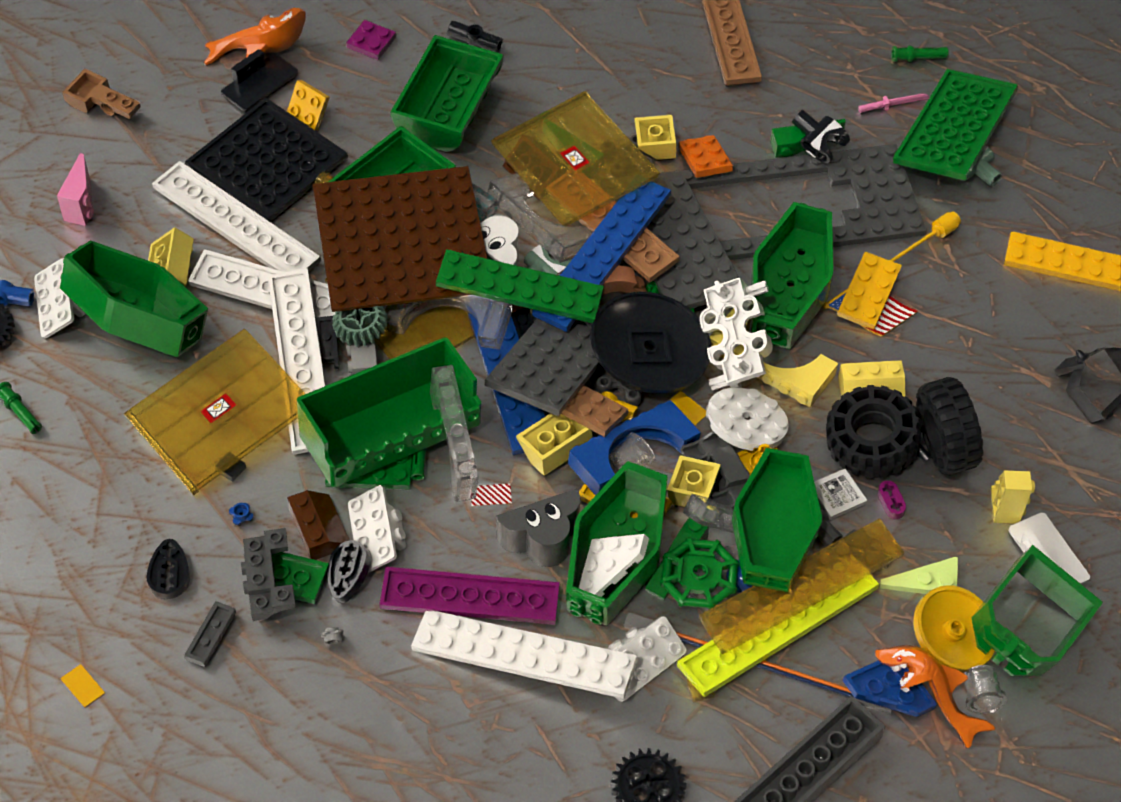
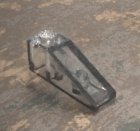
M691 494L683 511L685 515L698 524L734 533L732 525L734 508L704 496Z

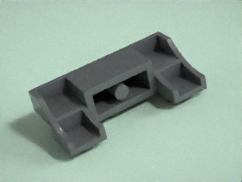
M712 431L693 443L682 445L680 451L685 457L721 464L715 481L720 491L711 494L709 500L718 515L733 512L735 501L750 475L731 444L721 439Z
M286 528L264 531V536L243 539L245 562H241L242 574L247 577V581H243L244 593L249 594L252 620H265L280 611L296 608L293 584L276 587L272 555L289 551Z

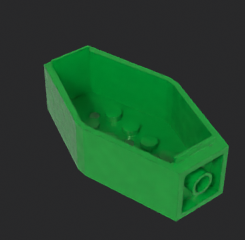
M793 202L755 251L751 285L766 281L769 292L755 296L762 304L765 315L751 318V333L765 329L771 337L772 345L790 350L828 300L833 277L832 212L823 208L808 206L805 203ZM798 251H803V252H805V254H804V255H800V254H798ZM787 283H793L794 286L789 287L787 286Z
M91 240L65 255L63 271L60 276V289L102 330L175 357H179L202 340L208 308L164 267Z
M627 461L578 514L574 526L566 587V606L570 614L576 617L583 616L597 625L603 624L608 626L655 573L660 561L668 475ZM635 512L638 514V516L636 518L630 517V514ZM645 534L649 538L644 558L638 564L634 562L626 570L627 574L615 585L611 583L603 591L605 594L602 597L578 588L592 539Z

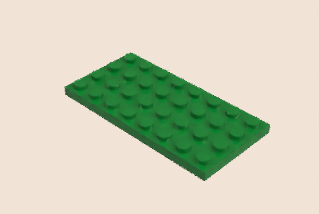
M947 69L893 156V163L966 181L1015 96L1018 84Z

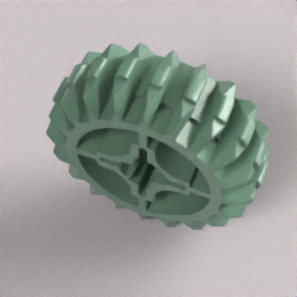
M383 306L337 311L333 315V329L342 343L347 342L349 346L354 343L356 347L359 344H363L366 347L368 342L373 344L374 339L380 340V334H385V328L388 325L387 313H385Z

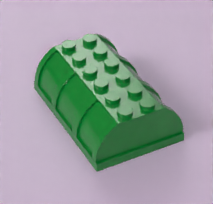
M434 35L391 110V117L395 127H404L431 148L438 151L448 152L458 148L464 138V132L477 114V108L487 96L491 88V82L502 68L504 54Z
M400 126L328 182L455 168L456 165Z

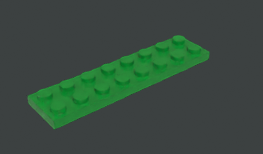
M446 249L436 279L437 287L589 323L595 321L604 286L448 249Z

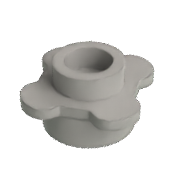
M338 627L327 628L325 632L321 633L325 644L339 643L344 635L343 630H339Z

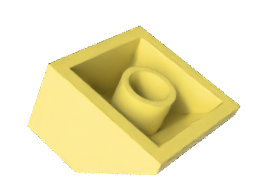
M672 115L635 118L638 149L657 160L676 158V138Z
M680 455L667 489L668 499L672 500L673 505L692 508L708 502L721 464Z

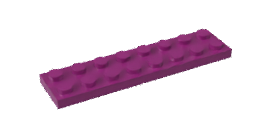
M386 567L379 606L380 609L419 613L438 611L462 617L555 625L560 582Z

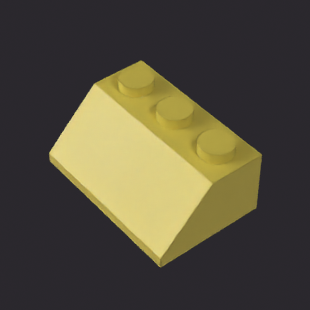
M174 227L151 243L148 261L164 267L182 285L186 286L194 238Z
M902 360L844 363L840 365L838 382L841 396L846 392H852L857 387L863 388L867 387V385L881 387L882 385L889 387L891 390L895 389L901 392L902 396L905 397V374Z
M550 413L516 435V438L530 463L545 476L569 459V451L573 447L588 442L592 438V430L562 414L556 416Z

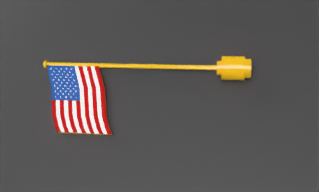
M954 211L946 212L932 222L931 233L893 257L890 261L895 262L933 235L940 238L946 237L961 224L959 215ZM848 288L830 301L825 302L823 308H831L838 312ZM889 295L875 329L862 327L883 337L918 311L903 305Z

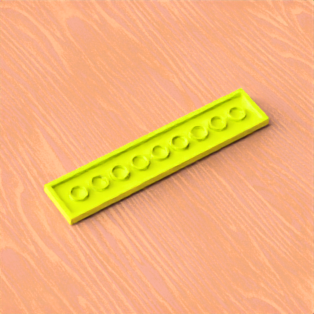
M850 555L677 661V667L700 694L706 697L879 589V583Z

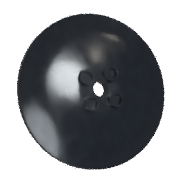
M631 292L614 297L599 309L591 326V345L598 362L616 380L636 390L649 393H671L683 390L700 379L710 361L707 348L711 347L709 334L703 332L699 317L681 302L662 294ZM650 345L653 350H648L644 346Z

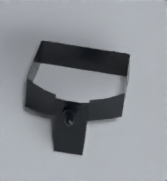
M1103 347L1090 353L1077 350L1076 356L1065 359L1054 370L1057 376L1072 372L1066 391L1090 423L1110 418L1113 415L1112 411L1121 403V394L1100 413L1080 388V378L1085 367V361L1090 356L1105 350L1121 373V348Z

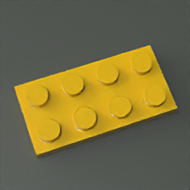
M864 252L839 307L837 316L874 330L902 265Z

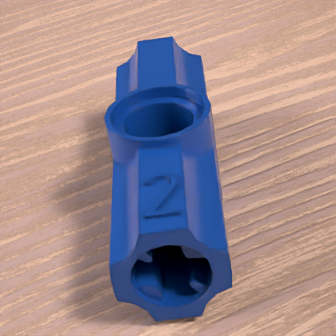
M0 280V304L3 303L4 307L8 303L29 307L33 305L34 289L17 287L9 281Z

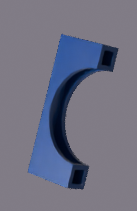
M669 400L658 404L647 412H642L631 420H626L611 430L605 437L601 435L592 437L588 442L573 447L569 451L568 465L596 496L615 475L611 468L609 457L620 445L637 439H652L669 444L681 453L682 445L699 440L701 432Z

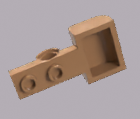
M84 69L62 92L64 100L70 106L84 113H87L95 104H98L107 115L113 116L117 113L130 119L141 108L139 101L110 89L107 78L87 69Z

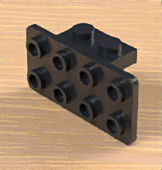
M258 49L231 68L233 82L223 88L221 94L239 109L246 112L298 75V69L276 53H272L265 58L264 52Z

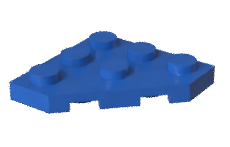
M876 661L845 675L842 680L854 698L911 716H921L937 706V703L922 683L910 686V691L908 692L900 689V680L904 677V672H909L907 666L905 669L901 668V670L894 672L889 666Z

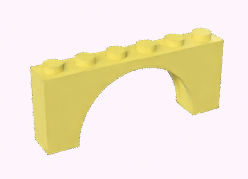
M734 308L726 316L727 318H730L734 315ZM751 318L746 323L747 331L751 325ZM716 330L709 336L711 347L722 342L723 333L721 330ZM736 346L734 350L735 355L742 354L744 346ZM822 354L814 361L796 368H779L763 362L766 374L757 378L765 384L775 387L781 393L796 399L800 404H805L811 408L836 376L838 363Z

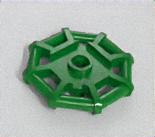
M688 537L669 553H664L662 557L664 561L662 577L659 581L660 586L664 587L678 602V606L682 608L689 606L713 610L717 604L731 594H735L738 590L736 583L738 567L740 566L739 560L734 559L721 545L719 540L708 541ZM695 548L710 549V550H709V551H699V550H695ZM685 551H690L687 557L678 558ZM717 552L725 562H718L714 554ZM672 564L678 566L677 574L671 575ZM698 569H702V571L705 574L702 576H697V574H694V572H697ZM722 570H729L728 581L721 579ZM679 582L682 589L685 590L682 594L673 583ZM718 586L724 588L711 598L710 593L714 592ZM691 593L704 594L706 599L689 598V595Z

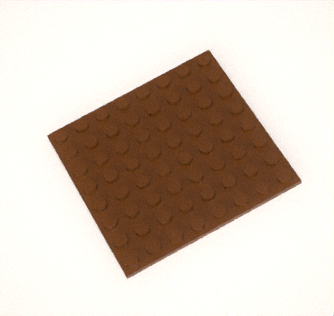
M468 166L313 184L332 312L470 295L436 286V279L446 249L487 259Z

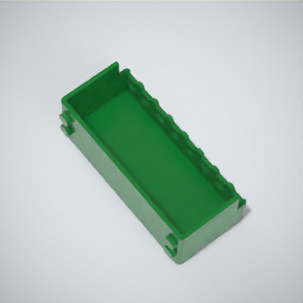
M446 337L297 398L299 436L332 487H337L477 427L481 423V400L477 396V378Z

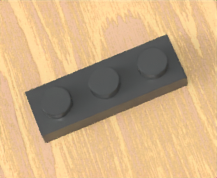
M215 601L184 654L185 660L206 667L236 614L235 608Z

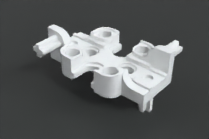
M739 277L724 283L715 281V286L704 289L708 308L703 310L700 315L701 328L704 333L708 334L716 330H721L723 333V340L720 344L707 348L710 362L724 372V375L709 379L712 391L727 386L742 388V381L766 374L763 358L767 357L773 349L771 337L765 329L755 333H750L746 330V323L750 318L765 315L762 304L755 296L769 292V287L766 281L747 286ZM754 304L753 309L750 310V311H747L748 307H749L750 305ZM734 308V315L727 318L725 316L726 310ZM713 317H716L715 321L712 324H709L710 320ZM763 342V346L756 349L757 344ZM743 345V353L735 355L734 350L736 346ZM722 354H725L724 359L722 361H718L719 357Z

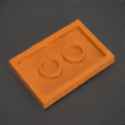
M706 135L701 138L686 139L678 142V148L696 178L733 171V164L714 135Z

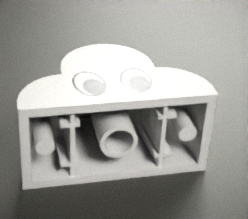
M492 216L485 219L482 223L480 222L487 259L517 266V224L506 216Z

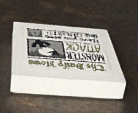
M846 469L815 481L819 505L826 512L829 520L867 504V499Z

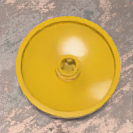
M940 586L931 590L919 601L914 612V631L920 647L936 657L941 664L957 669L962 673L976 670L984 665L995 651L991 648L987 654H984L977 648L971 619L983 601L974 593L958 586Z

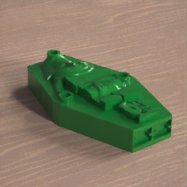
M766 448L738 495L734 505L732 525L744 584L788 592L816 541L821 526L822 514L809 456Z

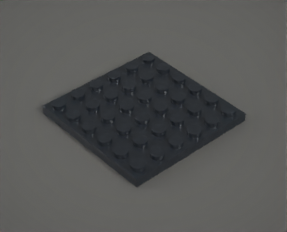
M264 98L187 159L185 164L271 222L310 190L313 184H317L346 160L348 153L268 98Z

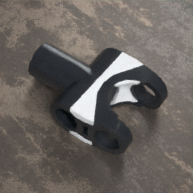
M801 110L792 121L795 126L806 134L801 139V146L822 163H829L833 159V154L826 142H834L840 146H846L850 142L848 133L829 116H825L818 123L807 112Z

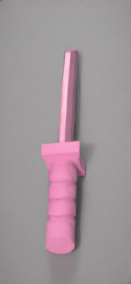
M917 94L888 100L887 96H883V101L860 105L858 109L860 113L884 108L887 111L889 106L927 100L929 96L928 94Z

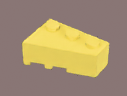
M1004 470L999 476L1000 481L996 480L995 485L991 486L994 523L1015 524L1021 521L1022 516L1026 515V505L1030 504V494L1034 493L1035 482L1031 480L1030 471Z

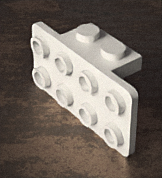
M63 258L34 277L41 337L45 339L74 321V314L79 317L86 314L60 289V276L64 265Z
M379 485L348 502L353 539L364 545L371 555L368 573L395 560L397 557L396 549L400 551L406 548V534L402 526V514L398 509L387 503L385 488Z
M1038 513L1009 527V533L1023 553L1034 545L1080 584L1089 581V573L1045 513Z
M659 617L645 628L634 627L625 633L627 637L623 640H616L608 646L609 650L636 655L638 659L625 699L616 697L618 701H625L686 653V647L666 617Z

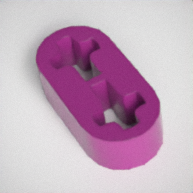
M889 480L883 481L879 485L877 493L888 517L900 519L905 513V501L894 482ZM884 489H887L888 491H892V492H891V495H889V493H888L887 491H884Z

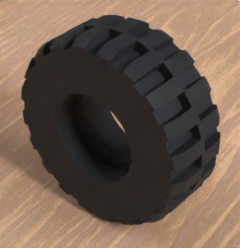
M953 377L924 383L917 390L916 408L921 419L923 440L928 452L932 456L933 463L940 472L947 475L976 468L983 459V439L978 416L967 390L958 379Z
M867 385V387L854 388L852 392L843 394L840 401H835L832 405V410L828 412L826 424L827 447L831 451L834 461L839 462L841 468L850 470L851 474L862 475L865 478H884L892 473L894 475L900 472L902 467L906 468L912 463V458H915L918 454L921 444V419L919 418L918 409L912 406V401L908 397H903L901 392L895 389L891 390L887 386L881 385V387H876L874 385ZM876 422L886 425L893 432L882 440L870 441L859 437L855 430L863 424Z

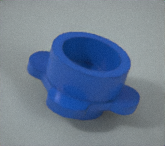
M237 503L229 509V514L233 516V523L235 525H240L241 522L253 519L248 503Z

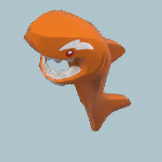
M291 8L284 11L279 17L266 15L257 26L206 43L205 46L210 50V54L204 64L209 65L215 62L226 52L233 49H247L246 57H248L258 49L265 53H275L290 48L302 33L306 12L300 8Z
M901 645L875 651L877 660L881 664L889 666L894 672L901 670V668L905 669L906 666L909 668V672H904V677L900 680V689L904 692L910 691V686L928 682L948 722L954 727L966 748L971 747L973 738L977 733L995 730L994 725L987 720L967 716L958 709L952 693L958 685L968 679L964 673L941 664L931 653L918 646Z

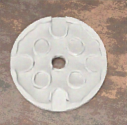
M722 389L711 397L706 409V418H709L711 422V429L727 443L746 450L753 451L754 448H758L761 444L770 445L769 448L772 449L783 442L789 427L787 416L777 401L756 389Z

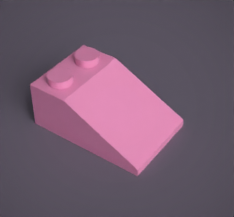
M80 153L57 194V199L64 221L86 226L89 219L93 217L94 209L90 176L84 154Z

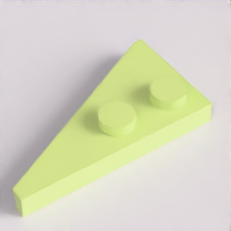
M952 557L881 579L879 588L927 594L940 586H957L958 557Z

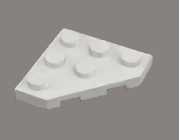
M645 534L592 539L578 588L602 597L605 594L603 591L611 583L615 585L627 574L626 570L634 562L638 564L644 558L649 538Z

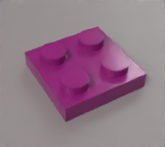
M364 20L346 42V48L379 60L396 38V32Z

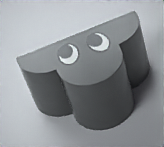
M577 488L496 515V534L499 544L509 552H526L532 562L542 567H553L562 563L568 556L570 536L574 534L575 521L580 513V494Z

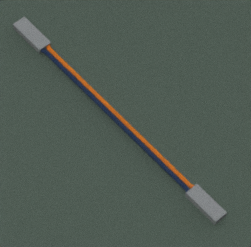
M628 612L624 627L629 629L634 627L645 628L654 620ZM676 632L683 643L698 648L708 643ZM762 661L755 666L834 693L854 697L846 687L767 661ZM856 699L863 706L891 714L892 709Z

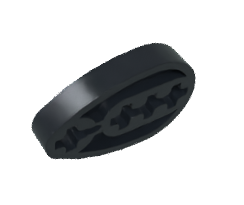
M166 539L161 542L153 553L147 569L146 579L149 589L156 597L162 599H172L180 596L186 591L190 582L186 556L183 549L174 539ZM172 547L173 549H171L170 557H168V548ZM168 566H172L170 568L171 578L169 579L171 587H169L168 591H165L167 586L165 581L167 578L166 569Z
M349 540L341 543L334 549L329 559L328 586L331 595L340 603L349 601L358 591L371 564L370 552L360 542Z

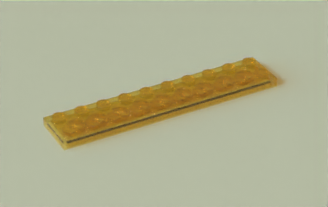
M879 518L806 557L788 592L752 586L700 614L699 620L723 655L903 557L904 551Z

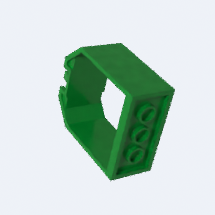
M1032 545L1014 562L971 617L977 648L984 654H987L991 648L996 651L991 660L997 665L1007 660L1008 664L1004 670L1012 677L1042 676L1061 660L1103 602ZM1017 572L1077 620L1050 657L1038 656L1031 650V647L995 619L992 603Z

